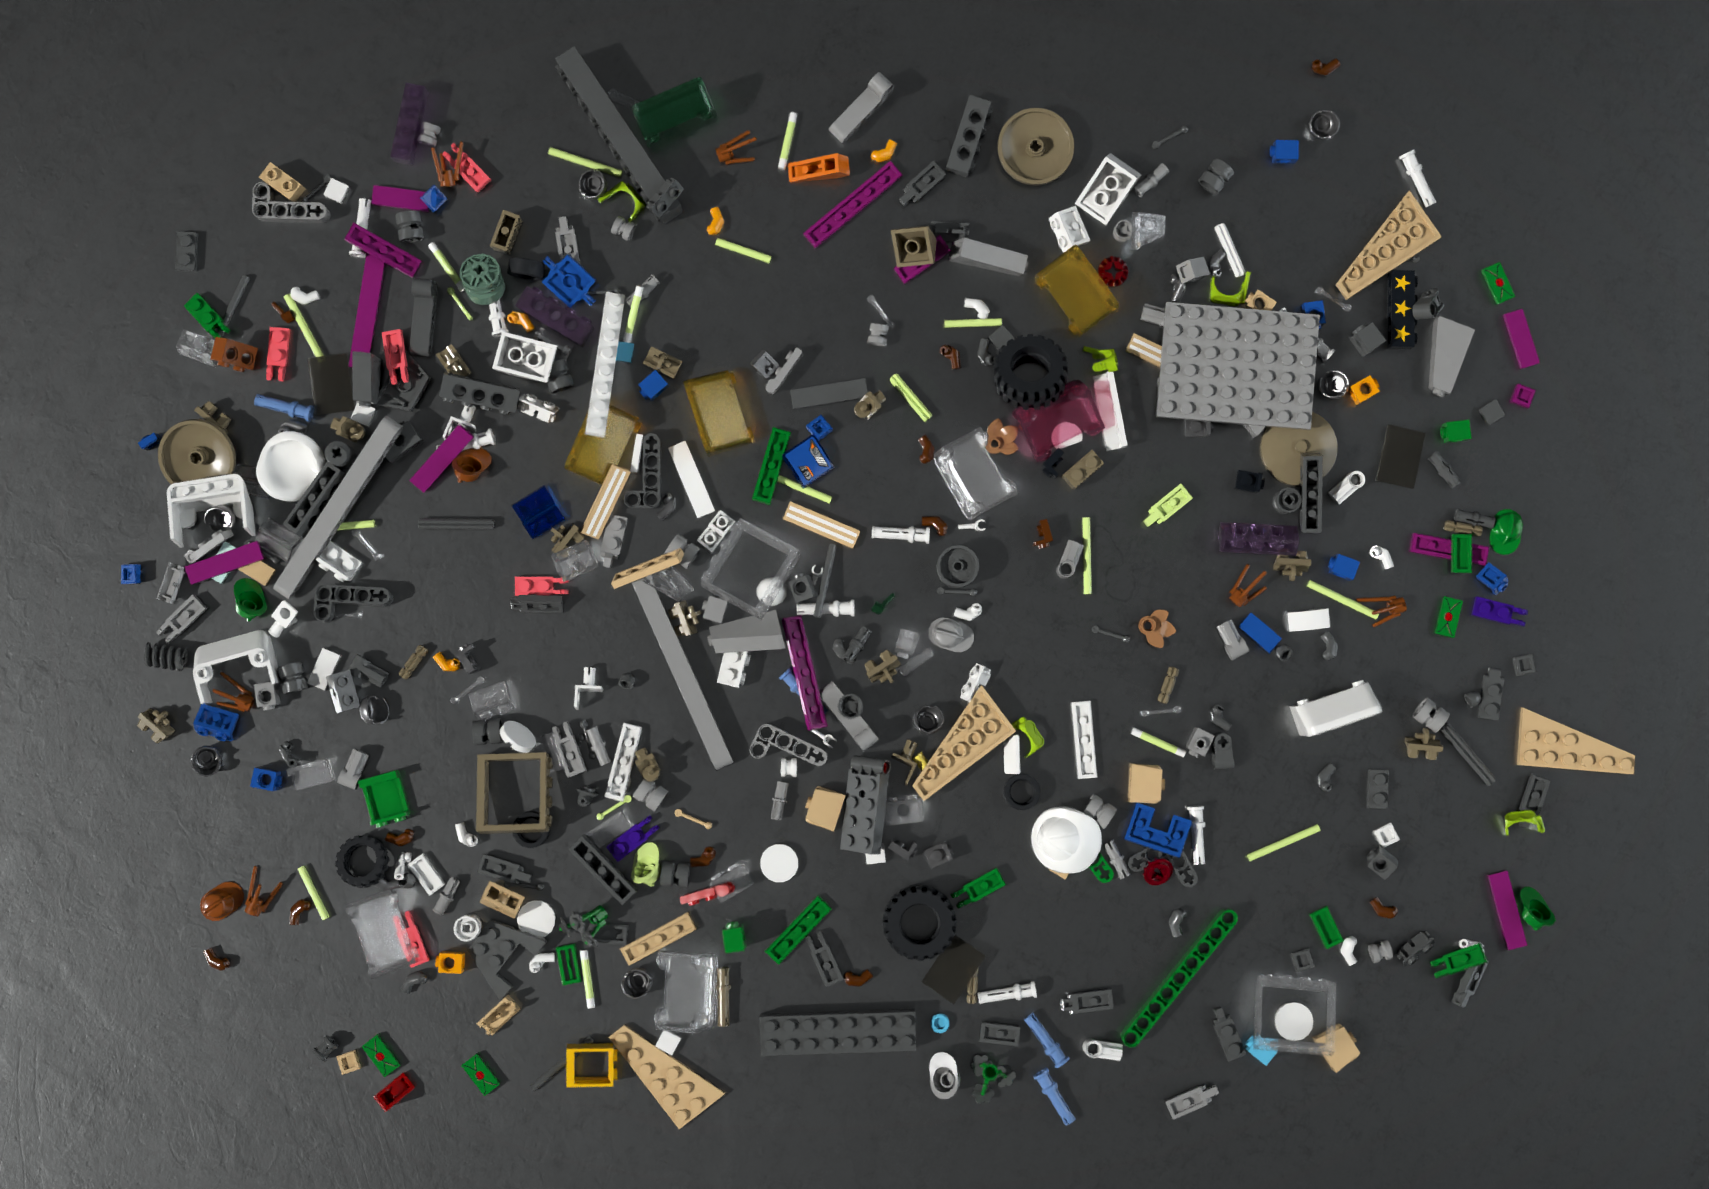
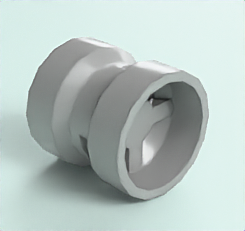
M422 122L421 129L424 132L418 136L417 141L427 146L436 147L437 140L435 135L440 133L441 128L431 123Z
M618 216L611 228V233L622 235L623 239L629 241L636 229V224L627 222L625 218Z
M1128 220L1119 221L1113 230L1114 238L1119 242L1128 241L1134 232L1132 223Z
M871 323V335L868 337L867 343L886 346L887 339L885 336L888 333L889 326Z
M1388 940L1381 941L1380 946L1374 943L1368 945L1373 963H1378L1383 958L1386 960L1393 959L1392 949Z

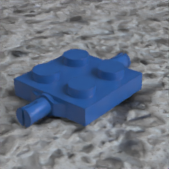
M569 254L556 264L548 256L544 258L542 262L550 268V271L542 280V283L569 308L581 299L590 306L596 301L588 294L589 288L596 282V279Z

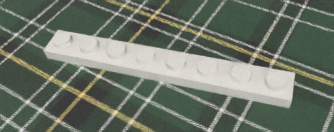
M606 292L585 435L605 437L625 295Z

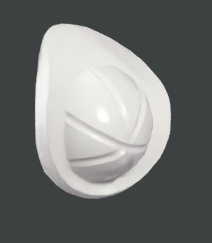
M295 431L278 433L268 440L261 451L256 467L257 480L264 491L273 498L282 501H299L325 465V456L319 445L303 433Z
M1062 806L1047 809L1037 818L1032 829L1031 841L1036 857L1045 867L1059 873H1078L1087 869L1095 861L1101 850L1102 835L1098 823L1092 817L1076 809Z

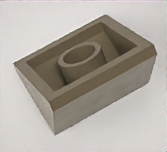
M929 226L891 230L897 267L935 263L936 237Z

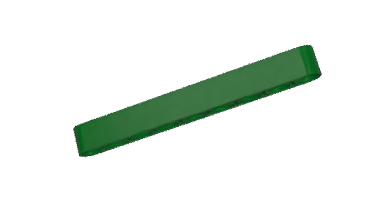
M1224 908L1218 912L1121 1032V1040L1126 1046L1135 1047L1140 1043L1238 921L1235 911ZM1230 912L1232 920L1224 922L1223 916ZM1218 927L1220 929L1219 936L1212 937V929ZM1204 942L1207 943V951L1200 952V944ZM1191 957L1195 958L1196 964L1193 967H1188L1187 960ZM1179 972L1183 973V980L1176 982L1174 979L1175 975ZM1167 987L1171 988V995L1164 997L1162 991ZM1153 1003H1159V1010L1156 1012L1150 1011V1006ZM1140 1018L1147 1019V1024L1144 1027L1138 1026ZM1128 1033L1135 1034V1039L1132 1042H1127L1125 1039Z

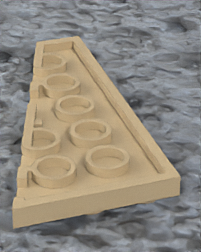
M625 1024L609 1036V1039L678 1129H681L726 1093L671 1055L655 1047V1045Z

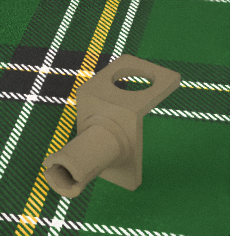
M908 739L901 755L893 753L891 756L892 759L911 767L904 783L906 786L917 765L911 759L918 746L914 742L910 749L912 741Z

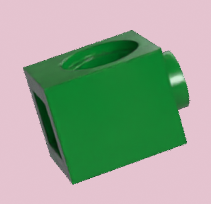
M1470 420L1443 423L1440 428V436L1444 439V443L1472 439Z

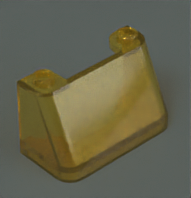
M1076 244L1035 275L1037 285L1040 289H1048L1069 318L1070 325L1068 328L1073 335L1077 334L1078 337L1087 333L1119 308L1116 298Z
M729 370L683 381L708 457L752 443L750 438H754L751 426H746L733 386L736 383L733 372L729 373Z
M610 404L605 437L585 435L587 412L564 467L567 471L601 486L612 463L619 464L630 437L634 433L637 434L641 427L640 418Z

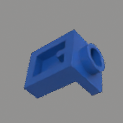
M1489 562L1476 576L1495 595L1499 592L1502 593L1507 588L1509 582L1507 575Z

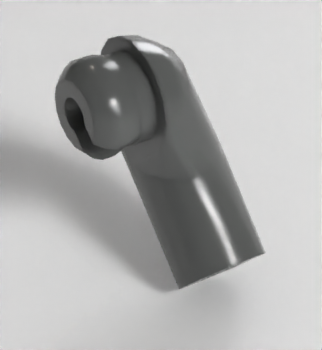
M1220 704L1212 706L1210 711L1212 722L1228 731L1232 723L1223 718V706Z

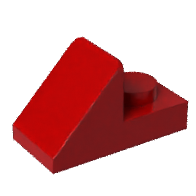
M402 1073L377 1093L374 1099L386 1112L412 1091L415 1086Z

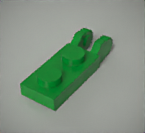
M196 293L184 305L189 313L214 338H222L215 331L218 326L226 333L231 331L223 322L222 317L199 293Z
M996 867L963 885L962 888L950 895L952 898H956L960 894L967 892L969 898L958 902L956 905L959 909L1005 886L1006 883Z
M1478 943L1443 955L1442 958L1433 960L1430 964L1432 967H1437L1446 963L1447 969L1434 973L1435 978H1440L1488 962L1482 944Z

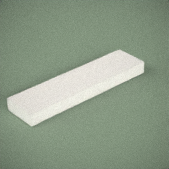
M686 441L669 447L668 450L697 518L715 512Z
M1091 701L1071 702L1078 779L1096 778L1097 766Z
M623 723L605 798L624 802L642 727Z

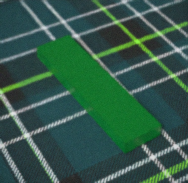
M773 427L753 493V501L767 505L771 504L791 432Z
M818 895L765 952L779 965L832 908Z

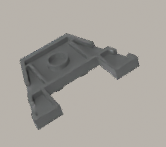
M405 349L409 381L404 383L401 378L400 369H396L397 384L392 385L390 376H388L379 392L377 405L413 412L431 377Z
M491 919L467 951L497 997L503 1000L513 985L498 974L500 969L520 944L536 956L547 943V940Z

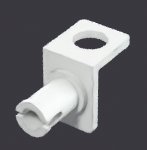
M464 405L460 418L451 416L443 433V439L445 440L452 432L454 425L457 426L458 424L462 425L466 430L475 433L477 430L476 426L471 424L470 421L476 407Z
M283 600L271 615L276 621L269 628L268 632L274 637H279L284 628L286 629L298 621L295 618L298 611L287 601Z
M584 667L583 684L575 685L574 708L576 710H579L580 691L603 692L602 686L595 685L596 668L590 667L589 669V667Z

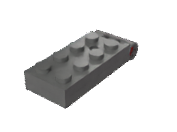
M855 755L851 759V769L848 771L840 849L872 855L881 854L891 763L885 759Z

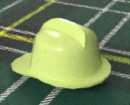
M652 842L645 843L636 851L631 879L636 884L643 883L652 887L655 881L659 879L662 868L658 862L659 848L656 844Z

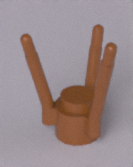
M750 130L727 143L720 145L719 148H716L720 163L725 162L728 165L731 163L754 161L755 158L753 157L731 159V157H734L733 150L754 142L757 138L753 137L730 146L750 134Z
M463 141L459 145L454 174L453 170H446L442 153H440L441 171L435 148H431L440 187L456 186L455 181H459Z
M1247 564L1236 584L1229 591L1231 593L1229 599L1239 608L1242 605L1246 606L1249 601L1267 589L1264 586L1251 596L1248 594L1267 574V571H1263L1245 590L1242 588L1237 590L1250 567Z
M1395 595L1356 599L1357 602L1389 601L1387 607L1372 611V615L1387 611L1391 614L1374 623L1373 627L1381 625L1394 617L1401 616V613L1407 610L1404 598H1396Z
M220 672L222 677L244 694L240 693L238 697L213 689L212 692L233 700L237 704L216 702V705L249 712L255 701V698L252 697L253 693L247 691L224 672Z
M257 866L253 867L248 897L245 903L246 908L244 910L252 916H259L260 912H265L268 904L283 885V882H280L264 904H262L263 900L258 898L262 887L261 884L258 885L255 895L252 897Z

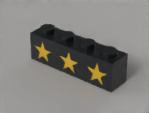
M1392 270L1388 273L1387 349H1412L1417 344L1418 336L1415 333V325H1417L1418 320L1414 318L1412 311L1413 305L1418 300V296L1415 295V287L1418 285V277L1415 276V270Z

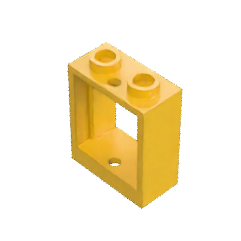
M613 1043L567 1044L566 1087H612L613 1080H617V1068H613V1061H617V1049L613 1048ZM609 1051L608 1076L574 1077L575 1052Z

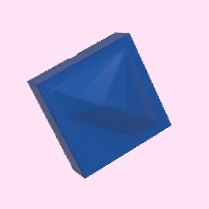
M432 185L420 199L432 212H435L447 200V197L436 185Z
M822 415L806 425L807 430L817 441H820L833 431L831 425Z
M152 433L151 435L144 436L138 444L141 449L148 451L159 444L162 438L159 434Z
M121 565V584H141V565Z

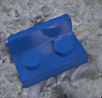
M201 704L193 722L194 729L202 736L210 735L220 741H232V733L239 719V714Z

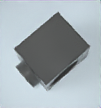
M800 573L793 576L794 580L789 581L796 603H801L818 596L811 575ZM801 582L806 584L805 592H802L799 588Z
M1381 846L1376 850L1372 849L1367 855V866L1384 880L1398 867V859ZM1378 859H1384L1386 863L1378 864L1376 861Z

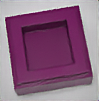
M1518 383L1510 402L1528 409L1536 390Z

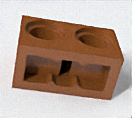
M215 337L210 359L218 361L217 365L229 368V365H231L233 370L244 372L245 369L253 370L258 348L231 339Z

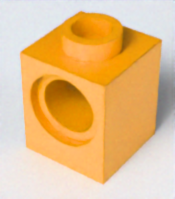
M1369 375L1350 386L1348 392L1355 404L1358 405L1380 392L1378 389L1380 386L1377 380ZM1361 385L1368 386V394H1364L1361 391Z
M440 952L439 956H436L435 961L438 973L462 974L465 970V952ZM447 957H450L454 960L453 967H448L446 965L445 961Z

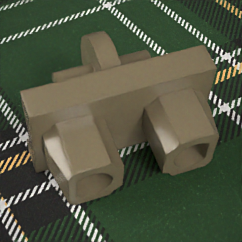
M452 344L436 354L448 373L465 377L472 373Z
M651 346L643 364L674 379L682 361Z
M879 390L875 394H872L871 391L865 394L854 407L855 415L860 418L867 417V419L873 417L881 408V404L886 401L883 393Z
M208 401L202 407L197 406L194 411L203 419L217 425L225 433L229 431L226 428L230 424L231 419L224 413H221L217 419L212 417L218 409L212 402Z
M342 416V419L333 418L330 428L337 430L335 434L355 443L365 435L364 425Z
M573 523L563 535L562 533L566 529L563 525L558 530L554 528L550 530L554 533L550 539L552 542L555 543L560 538L552 548V551L557 556L560 554L568 559L573 553V550L566 545L569 540L572 539L579 544L584 539V535Z
M1279 550L1273 564V570L1282 571V575L1289 576V581H1295V576H1302V572H1308L1309 566H1311V559H1308L1306 551H1296L1295 559L1289 558V551Z
M686 600L675 603L668 610V614L671 619L678 617L681 624L675 626L676 635L689 636L698 633L695 625L699 624L697 616L702 614L701 610L695 612L693 605L688 607Z
M885 650L880 654L883 663L877 666L874 660H870L864 664L867 670L866 674L872 683L879 679L881 683L889 680L892 684L894 682L892 676L897 674L895 669L901 665L896 655L893 656L889 650Z
M149 708L138 716L140 720L137 727L142 731H147L149 728L152 729L154 733L151 739L157 744L173 735L176 731L169 725L170 721L166 718L169 713L166 710L160 713L157 709L153 711Z
M1423 728L1422 733H1415V737H1405L1404 742L1407 746L1409 758H1418L1419 751L1425 750L1426 759L1436 760L1439 752H1443V745L1440 744V740L1435 739V734H1429L1428 728Z
M646 748L636 751L635 754L638 760L635 763L643 779L649 782L657 780L661 770L653 754H648Z

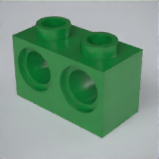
M738 921L728 922L722 929L725 954L745 951L746 940L743 924H739Z

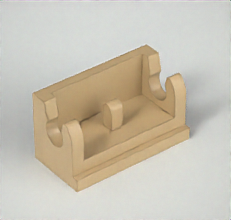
M507 995L477 1025L480 1028L483 1027L487 1031V1035H493L521 1008Z

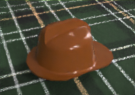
M471 448L464 450L454 458L452 467L458 482L476 481L480 474L491 464L492 457L490 453L482 448L478 450Z
M234 882L219 884L202 897L200 902L202 914L211 921L224 919L242 905L244 900L243 890Z

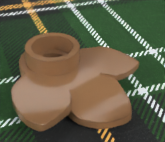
M999 418L995 419L987 429L989 437L985 441L986 450L991 454L1001 452L1005 455H1011L1019 449L1013 442L1018 435V427L1012 425L1003 427ZM992 441L998 442L996 448L991 446Z
M1156 610L1150 616L1141 618L1138 623L1139 631L1146 635L1147 642L1157 648H1163V638L1171 636L1176 632L1175 627L1166 621L1169 614L1166 610ZM1146 622H1149L1151 624L1150 629H1146L1144 627V624Z

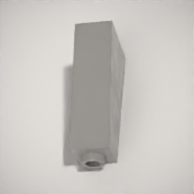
M968 238L952 242L948 261L1015 276L1024 274L1028 268V255Z
M1442 316L1436 317L1433 322L1428 389L1433 391V394L1440 397L1451 394L1475 331L1473 328Z
M776 610L709 627L710 635L707 636L710 647L714 646L715 653L785 648Z

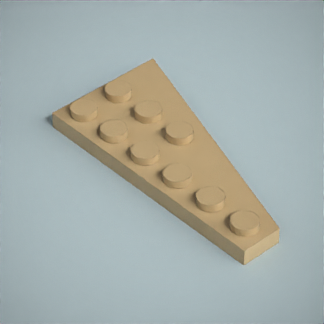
M1410 190L1336 283L1337 288L1346 300L1442 237Z
M982 685L913 783V788L923 801L1016 732Z
M1521 707L1517 765L1634 775L1635 755Z

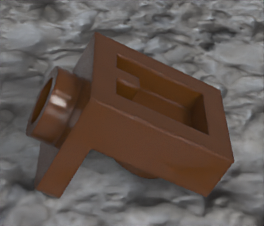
M1040 520L1039 525L1036 527L1039 537L1043 536V540L1033 542V546H1038L1039 549L1049 547V543L1053 541L1048 520Z

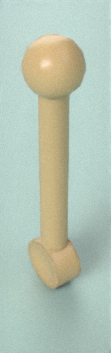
M681 809L675 810V816L685 817L704 825L706 829L712 828L711 822H704L687 815Z

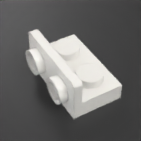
M1076 206L1058 211L1049 218L1051 228L1054 230L1058 244L1063 252L1091 241Z
M332 541L328 543L320 557L317 556L315 559L319 562L318 566L325 571L330 569L335 573L334 577L341 582H344V580L350 582L363 564V562Z
M748 651L724 653L717 683L737 688L740 687V684L744 685L746 674L743 673L744 667L749 666L751 655H748Z

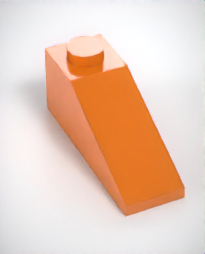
M835 153L788 163L789 182L826 180L850 176L849 157Z

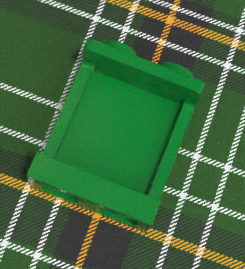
M399 770L358 781L359 787L363 789L371 818L370 826L376 824V828L388 825L387 821L392 819L395 820V823L406 820V815L411 814Z

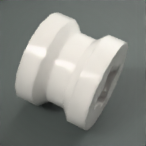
M781 758V777L786 775L797 777V758L791 760Z

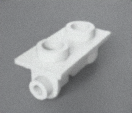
M524 394L519 398L518 409L521 412L534 416L535 411H539L536 418L547 423L554 422L556 418L554 414L560 409L554 403L549 401L543 402L532 394Z
M976 663L969 673L970 677L961 690L960 698L970 702L979 689V684L986 686L991 676V670Z

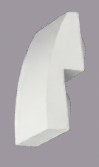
M720 510L697 539L696 543L712 554L731 529L735 520Z
M1329 608L1288 612L1289 632L1329 628Z

